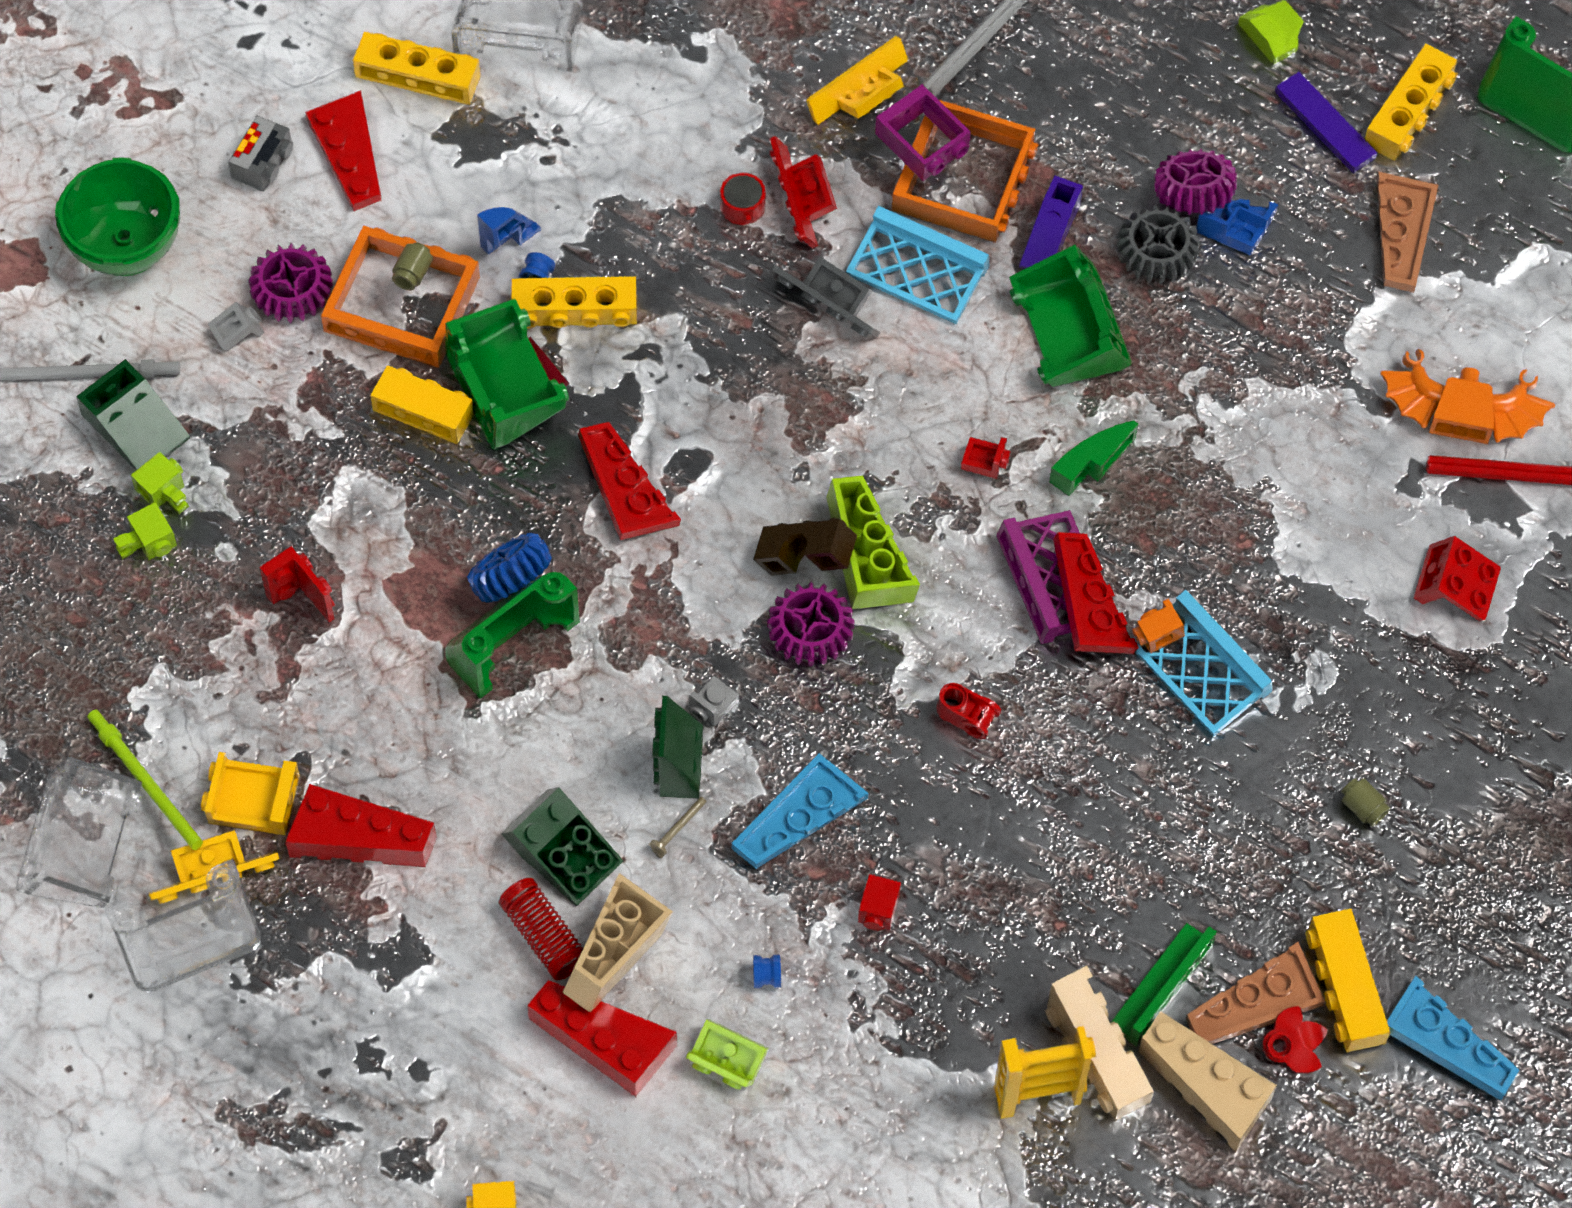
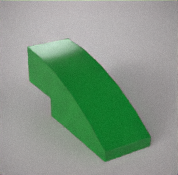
M1134 420L1118 424L1080 442L1051 467L1049 483L1070 496L1088 475L1099 482L1136 439L1139 424Z

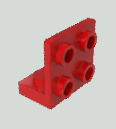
M1456 536L1429 545L1413 599L1423 605L1445 598L1476 620L1484 621L1489 611L1501 567Z
M290 546L259 567L266 597L273 605L280 600L290 598L300 587L328 622L334 620L332 608L335 604L330 597L332 589L323 576L317 578L312 572L313 566L304 553L298 555L294 548Z

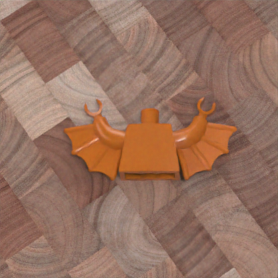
M1420 349L1415 351L1417 361L1410 359L1408 351L1403 355L1402 362L1407 368L1412 369L1411 372L1386 370L1380 372V375L1387 383V393L1385 396L1395 401L1401 416L1412 418L1421 425V428L1425 429L1435 411L1429 429L1431 434L1484 444L1489 443L1492 432H1494L1496 443L1511 437L1523 439L1524 435L1531 428L1542 427L1545 414L1555 408L1553 402L1527 394V391L1533 390L1538 383V376L1531 383L1523 380L1528 372L1527 369L1521 371L1519 385H1515L1511 391L1503 394H1493L1490 384L1478 382L1479 371L1470 367L1461 370L1460 378H1448L1445 386L1432 380L1427 375L1425 368L1421 366L1424 353Z

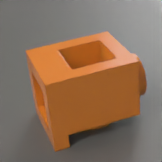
M1169 598L1163 601L1162 609H1152L1144 613L1140 618L1141 620L1137 621V627L1132 629L1140 646L1146 645L1150 654L1185 636L1184 625Z

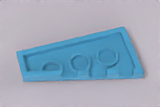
M819 753L731 843V849L757 869L867 800L869 793Z
M1415 976L1387 1020L1390 1030L1389 1035L1501 1101L1517 1076L1519 1069L1487 1040L1482 1041L1473 1033V1027L1463 1018L1459 1020L1446 1008L1448 1004L1438 995L1434 997L1423 987L1425 983Z

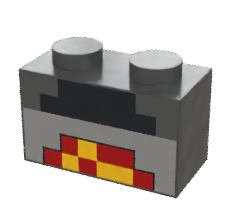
M257 115L228 161L231 178L265 191L268 184L274 182L277 178L279 166L283 159L289 158L292 153L294 144L291 140L290 129Z

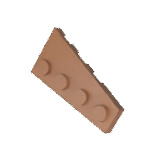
M1378 172L1377 189L1383 283L1387 287L1414 293L1438 185Z
M1297 942L1277 958L1274 957L1266 962L1262 968L1237 981L1233 987L1217 994L1188 1013L1186 1021L1192 1032L1211 1044H1215L1275 1023L1276 1017L1284 1009L1299 1006L1302 1013L1323 1006L1325 1000L1299 942Z

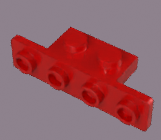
M776 136L770 138L772 146L770 156L774 164L779 168L780 174L777 178L788 197L785 204L796 222V225L793 226L794 233L800 242L804 241L814 249L818 247L811 221L837 209L822 158L815 154L793 165L787 146Z

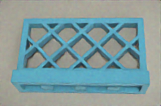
M878 206L873 215V222L848 266L846 273L858 281L957 324L981 277L985 276L990 266L989 254ZM876 231L888 236L891 245L874 250L871 241ZM869 246L870 252L865 253ZM911 246L916 249L919 257L902 262L897 249ZM894 251L898 264L881 269L877 256ZM873 257L877 271L864 274L856 270L860 261ZM938 258L944 262L945 270L929 274L925 261ZM921 263L925 276L909 281L904 268ZM901 270L905 283L896 286L886 283L885 274ZM965 270L974 274L970 283L957 287L953 273ZM949 275L953 288L936 294L932 280ZM928 282L932 295L922 299L914 296L911 287ZM965 291L964 295L961 298L960 293ZM956 294L959 304L955 312L952 313L943 309L939 299Z
M1184 590L1176 597V602L1173 604L1178 616L1185 622V636L1180 638L1183 639L1182 654L1163 653L1164 647L1160 649L1159 653L1153 652L1150 654V652H1145L1137 641L1136 643L1139 648L1135 653L1214 737L1259 698L1264 699L1273 691L1272 680L1187 590ZM1188 626L1194 633H1188ZM1187 639L1202 640L1206 644L1205 655L1186 654ZM1210 650H1211L1216 656H1211V655H1209ZM1153 659H1159V666ZM1163 659L1182 660L1181 676L1167 675L1162 670ZM1186 661L1205 662L1204 677L1185 676ZM1209 662L1223 663L1228 668L1227 678L1208 677ZM1231 672H1232L1238 679H1233V678H1231ZM1174 682H1180V688ZM1184 682L1203 683L1202 699L1188 698L1184 694ZM1207 684H1225L1226 700L1206 699ZM1230 685H1243L1252 693L1243 701L1229 700ZM1196 705H1202V711ZM1206 705L1225 706L1224 717L1215 725L1205 716ZM1229 707H1235L1229 712Z

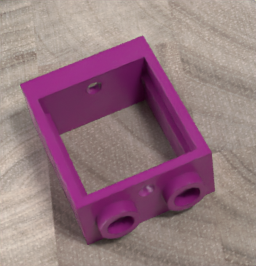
M923 84L876 117L875 134L922 181L931 175H938L949 162L955 158H962L969 150L971 131ZM922 113L951 140L926 159L897 132Z

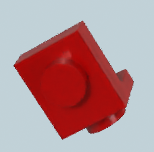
M970 437L962 459L961 469L997 479L1000 468L1006 469L1010 459L1011 451L1006 450L1007 438L1001 437L999 444Z

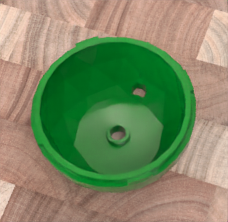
M112 158V160L92 165L78 173L65 187L58 202L56 201V226L68 250L87 267L104 274L133 276L151 268L171 248L176 239L180 224V201L173 184L163 173L154 167L131 158ZM154 209L158 211L156 217H154V215L151 214V211ZM124 237H129L127 240H120Z

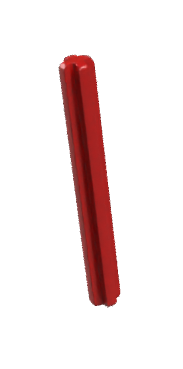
M1435 455L1428 456L1426 460V472L1428 474L1572 485V466Z

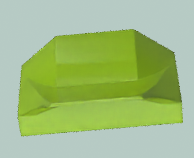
M1286 0L1271 5H1261L1239 17V26L1273 65L1298 51V35L1304 21Z

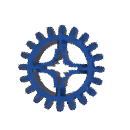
M527 533L526 535L512 538L498 548L493 549L489 554L484 555V558L471 568L467 576L475 596H478L481 602L490 603L499 601L501 598H507L510 594L517 593L519 589L526 587L538 575L542 574L544 569L548 568L552 559L548 546L543 539L541 540L538 534Z

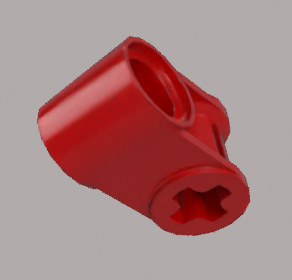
M948 683L941 688L936 706L937 713L941 719L964 730L970 736L981 740L988 736V727L993 719L1002 712L999 705L991 699L980 696L958 683ZM954 699L958 701L960 705L950 706L945 702V700Z

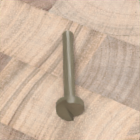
M700 797L659 842L652 840L648 844L658 858L661 859L666 855L665 846L707 803L703 797Z

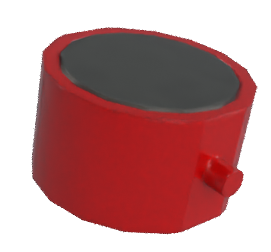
M743 172L732 174L723 181L720 188V207L723 216L734 224L746 225L755 223L763 216L766 205V193L762 180L753 174Z

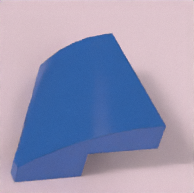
M1232 200L1230 203H1225L1223 209L1215 208L1214 213L1206 211L1202 215L1199 214L1196 227L1197 233L1251 256L1277 211L1278 204L1269 202L1268 207L1250 206V200Z
M496 207L477 214L480 247L488 255L511 238L519 245H522L541 231V227L536 222L512 208Z

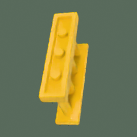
M1084 1026L1077 1027L1073 1044L1025 1052L1024 1049L1018 1050L1016 1038L1002 1040L994 1082V1091L1001 1119L1014 1117L1016 1105L1020 1104V1100L1070 1091L1074 1106L1081 1105L1083 1093L1087 1092L1086 1080L1091 1060L1096 1057L1093 1038L1086 1036Z

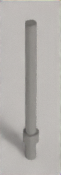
M154 359L141 360V363H130L144 378H155L156 375L180 374L179 361L155 362ZM118 364L0 368V381L102 377Z

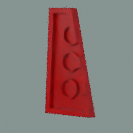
M361 90L306 111V119L353 211L382 201Z
M610 422L579 429L578 437L620 540L680 526L681 518L675 511L672 512L665 503L666 498L659 489L656 490L648 480L647 472L641 465L638 466L631 457L630 449Z
M1058 532L1054 536L1053 542L1075 651L1134 654L1139 647L1135 638H1130L1126 630L1128 623L1123 612L1119 613L1113 601L1115 594L1110 584L1107 585L1101 575L1103 568L1088 535Z

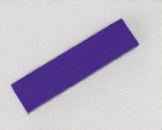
M1297 72L1276 86L1275 93L1353 174L1376 159L1377 152L1300 72Z

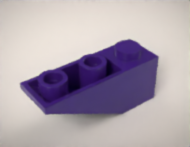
M1054 176L1041 205L1019 268L1026 269L1060 252L1081 205L1083 185Z

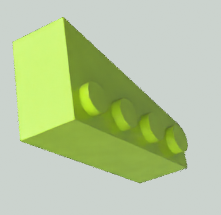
M863 475L832 479L826 496L831 518L843 520L857 535L848 569H843L851 608L860 609L914 602L920 583L917 577L912 575L907 565V558L903 551L900 552L893 539L894 534L889 524L886 525L880 514L881 509Z

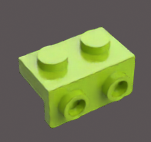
M706 1019L692 1051H688L686 1059L693 1062L692 1067L707 1075H710L711 1071L723 1076V1083L740 1090L742 1086L749 1087L753 1085L769 1048L721 1024Z

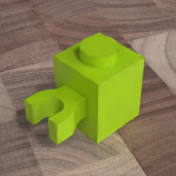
M159 452L131 474L135 490L149 504L156 502L157 506L160 507L167 501L178 514H181L189 507L185 501L187 497L181 491L185 487L181 475L183 469L175 459L170 458L168 460Z
M156 502L127 516L131 532L113 538L116 550L122 559L141 548L147 559L151 560L155 557L165 556L172 548L177 546L173 530Z

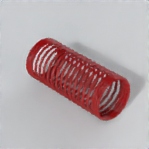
M523 878L515 882L502 893L498 901L499 905L504 910V913H507L514 926L517 927L521 936H524V940L534 950V954L544 964V968H547L553 980L559 981L570 977L583 950L581 943H578L575 934H571L572 932L568 929V925H565V921L561 920L558 911H555V907L551 906V902H548V898L541 892V888H538V884L533 878ZM527 889V890H526L524 893H522L519 897H517L516 899L512 900V899H513L516 895H518L520 892H522L523 890ZM534 903H536V904H535L533 907H531L529 910L525 911V910H526L527 908H529L531 905H533ZM539 908V909H538L537 911H535L533 914L529 915V914H530L531 912H533L535 909ZM541 912H543V913H542L541 915H539L537 918H535L534 920H532V919H533L534 917H536L538 914H540ZM546 917V918L543 919L540 923L536 924V923H537L538 921H540L542 918ZM548 921H550V922H549L548 924H546L544 927H542L541 929H539V928H540L541 926H543L545 923H547ZM576 958L573 962H571V963L568 964L567 966L563 967L566 963H568V962L571 961L572 959Z

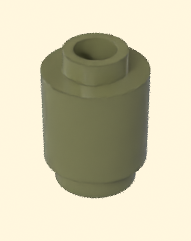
M421 243L405 245L392 269V281L397 286L411 291L414 290L415 286L421 284L433 261L429 248Z
M1354 778L1342 790L1345 796L1341 802L1364 824L1368 822L1374 827L1391 810L1386 804L1387 799L1365 778L1360 781Z

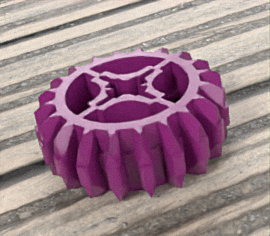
M1201 148L1199 151L1189 149L1185 153L1177 151L1176 156L1168 155L1166 161L1160 162L1159 168L1156 169V174L1154 175V190L1160 203L1169 206L1170 210L1176 209V211L1181 213L1183 211L1188 212L1189 216L1192 213L1202 215L1206 211L1214 213L1215 208L1223 209L1225 203L1232 201V197L1237 189V173L1235 172V167L1232 166L1231 160L1225 159L1223 154L1215 155L1214 150L1203 152Z
M292 243L289 244L287 249H283L278 244L276 252L273 253L267 249L265 253L266 258H257V266H252L250 271L251 277H249L248 283L251 288V298L255 301L258 310L263 309L267 318L274 314L278 322L283 317H287L290 324L294 317H299L304 322L305 314L309 313L315 317L317 313L316 308L324 309L325 300L329 299L331 295L330 289L333 287L331 268L326 264V259L323 256H318L315 248L307 252V247L304 244L298 249H295Z
M810 581L806 589H803L798 583L795 586V592L786 588L784 598L777 596L775 606H772L769 610L771 618L767 620V628L771 630L769 632L770 640L776 641V651L784 650L786 660L796 656L795 663L797 665L805 659L808 660V665L812 667L814 660L819 659L820 663L825 665L827 663V656L836 660L838 658V651L845 652L847 642H851L853 638L851 630L855 627V620L851 618L853 616L852 608L846 607L847 599L845 597L838 598L836 588L828 593L826 592L827 586L825 583L819 589H816L812 581ZM823 609L831 614L836 623L832 622L831 618L824 616L821 610ZM785 625L792 627L791 630L798 632L801 638L794 637Z

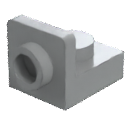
M237 302L208 323L220 347L226 351L250 333L261 336L264 333L259 324L261 322L259 314L252 307L247 308Z
M714 676L698 694L693 691L689 695V709L698 721L702 723L708 722L715 727L739 701V694Z

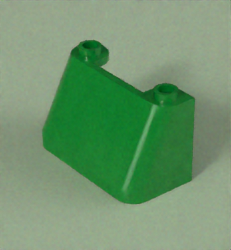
M1516 16L1508 25L1479 84L1477 96L1487 107L1557 149L1566 153H1572V72L1531 49L1530 47L1536 38V31L1533 26Z
M1076 245L1068 247L1009 277L1013 287L1009 290L1011 298L1016 306L1022 305L1028 312L1044 357L1040 359L1041 366L1037 368L1044 384L1049 383L1052 387H1058L1119 372L1132 365L1101 277L1094 264Z
M516 299L446 322L445 350L448 362L463 393L472 399L474 415L489 445L494 450L506 446L562 411L566 407V401L569 400L565 385L558 383L556 379L549 380L527 337V327L531 326L529 315L525 308L520 309Z
M549 572L537 577L534 581L527 584L526 587L519 589L517 593L510 594L452 638L445 648L447 663L481 699L493 690L489 674L495 669V664L490 659L494 650L534 619L544 630L552 624L562 625L568 632L580 623L577 587L562 573Z

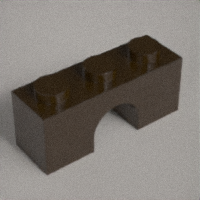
M838 518L763 526L753 560L771 576L797 573L799 563L804 556L821 571L848 569L857 535L843 520Z

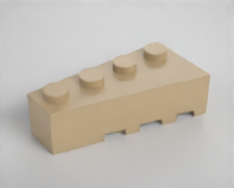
M619 873L563 993L591 1012L661 937L673 911Z
M1085 966L1051 984L1045 1012L1051 1025L1054 1028L1059 1027L1064 1035V1045L1074 1043L1077 1027L1084 1026L1086 1036L1093 1038L1096 1057L1091 1060L1086 1082L1089 1085L1093 1083L1099 1093L1097 1099L1105 1113L1110 1112L1116 1121L1149 1104L1154 1091L1133 1051L1125 1052L1123 1048L1126 1046L1124 1034L1118 1023L1109 1022L1108 1011L1105 1006L1107 1002L1101 992L1094 994L1088 982L1089 978L1093 976L1088 966Z
M1161 1011L1142 1037L1139 1048L1141 1055L1168 1083H1172L1183 1094L1182 1097L1206 1118V1122L1215 1131L1217 1130L1228 1141L1227 1144L1236 1152L1271 1101L1277 1085Z

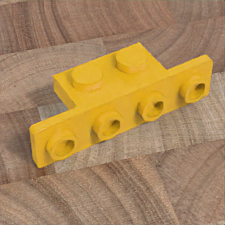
M898 36L893 37L807 98L806 102L813 122L820 124L840 109L859 119L904 87L901 77L893 73V71L908 61L901 38Z
M232 830L202 840V846L196 850H192L189 845L171 850L180 882L148 892L150 900L158 899L159 904L177 899V892L190 888L192 894L210 888L209 882L222 878L223 883L242 878L241 871L254 868L256 873L275 867L273 861L280 858L278 852L275 851L245 861L236 832Z

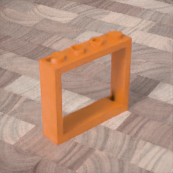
M939 100L971 131V135L1020 149L994 218L992 220L911 195L918 176L906 164L892 195L891 211L996 243L999 233H1005L1008 227L1010 215H1007L1009 207L1015 208L1020 193V191L1016 190L1018 184H1024L1029 171V166H1026L1028 159L1033 160L1038 149V144L1034 143L1036 129ZM926 115L912 145L924 159L928 154L938 129Z
M363 225L321 314L323 331L440 368L446 354V322L463 317L480 279L479 262L468 255H457L447 252L436 245H425L433 256L431 268L461 277L434 339L341 311V308L369 248L399 257L406 244L418 243L407 236L399 237L389 234L384 229L370 228Z

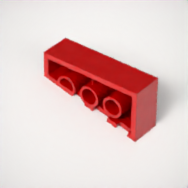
M309 784L285 843L290 858L311 856L317 857L318 860L339 858L351 859V862L364 863L366 860L381 861L382 864L426 867L437 840L434 822Z
M548 980L527 1005L529 1020L636 1097L677 1047V1032L602 1001L589 1012L563 993L565 986Z

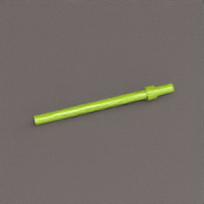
M97 709L92 710L87 718L99 732L98 737L106 747L113 749L191 849L196 850L200 848L203 844L202 839L122 741V734L115 725L109 724Z

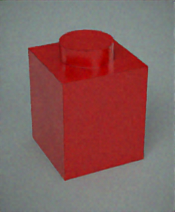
M869 874L859 908L858 923H862L870 930L881 931L885 929L890 931L900 897L901 882Z

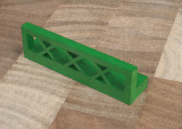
M1188 923L1184 925L1111 1021L1118 1023L1124 1034V1039L1136 1047L1139 1045L1142 1037L1160 1011L1164 1012L1211 950L1216 938V930L1209 926L1204 933H1201Z

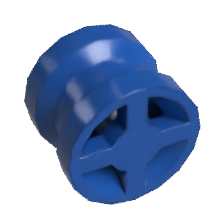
M538 252L528 253L525 259L526 267L520 271L519 278H549L548 276L554 272L556 264L553 259L545 254Z
M774 954L770 958L753 955L754 989L762 988L764 985L781 988L780 954Z

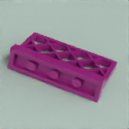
M1070 510L1019 522L1016 521L1015 517L1002 521L996 535L1041 644L1053 642L1056 636L1071 633L1070 623L1061 625L1057 615L1059 608L1067 611L1066 603L1063 601L1064 593L1059 599L1048 593L1045 587L1048 581L1062 587L1061 578L1052 574L1055 566L1058 564L1056 554L1041 547L1045 537L1053 540L1057 534L1049 530L1052 524L1065 522L1069 533H1080ZM1031 529L1041 534L1042 537L1038 544H1035L1025 539L1022 531ZM1036 554L1053 561L1049 571L1036 565L1034 561Z

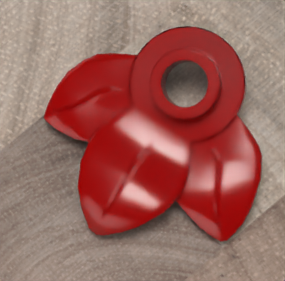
M1299 1006L1289 1007L1280 1012L1276 1017L1274 1029L1269 1031L1263 1038L1262 1049L1268 1059L1274 1062H1285L1294 1072H1314L1320 1069L1322 1065L1312 1050L1321 1044L1328 1030L1316 1022L1303 1021L1302 1011ZM1276 1039H1281L1284 1042V1049L1281 1052H1277L1273 1048V1043Z

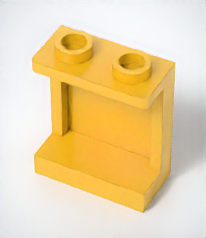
M219 752L216 762L212 761L210 764L208 780L211 781L209 792L205 791L203 793L201 801V811H205L208 824L286 835L300 778L297 762L283 761L282 768L229 760L225 752Z

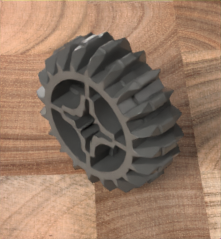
M1155 204L1152 207V211L1143 206L1140 214L1133 211L1130 219H1125L1122 223V228L1118 232L1116 248L1117 252L1120 253V263H1126L1127 272L1136 270V279L1143 275L1146 276L1148 284L1153 278L1158 279L1160 285L1164 282L1165 278H1168L1171 282L1176 280L1177 275L1184 278L1187 274V269L1192 270L1195 260L1199 256L1200 239L1197 236L1196 226H1190V217L1181 219V212L1171 213L1169 206L1164 210H1159ZM1138 236L1142 239L1143 247L1140 249L1134 241ZM1176 240L1179 241L1182 247L1179 253L1175 250L1174 242Z

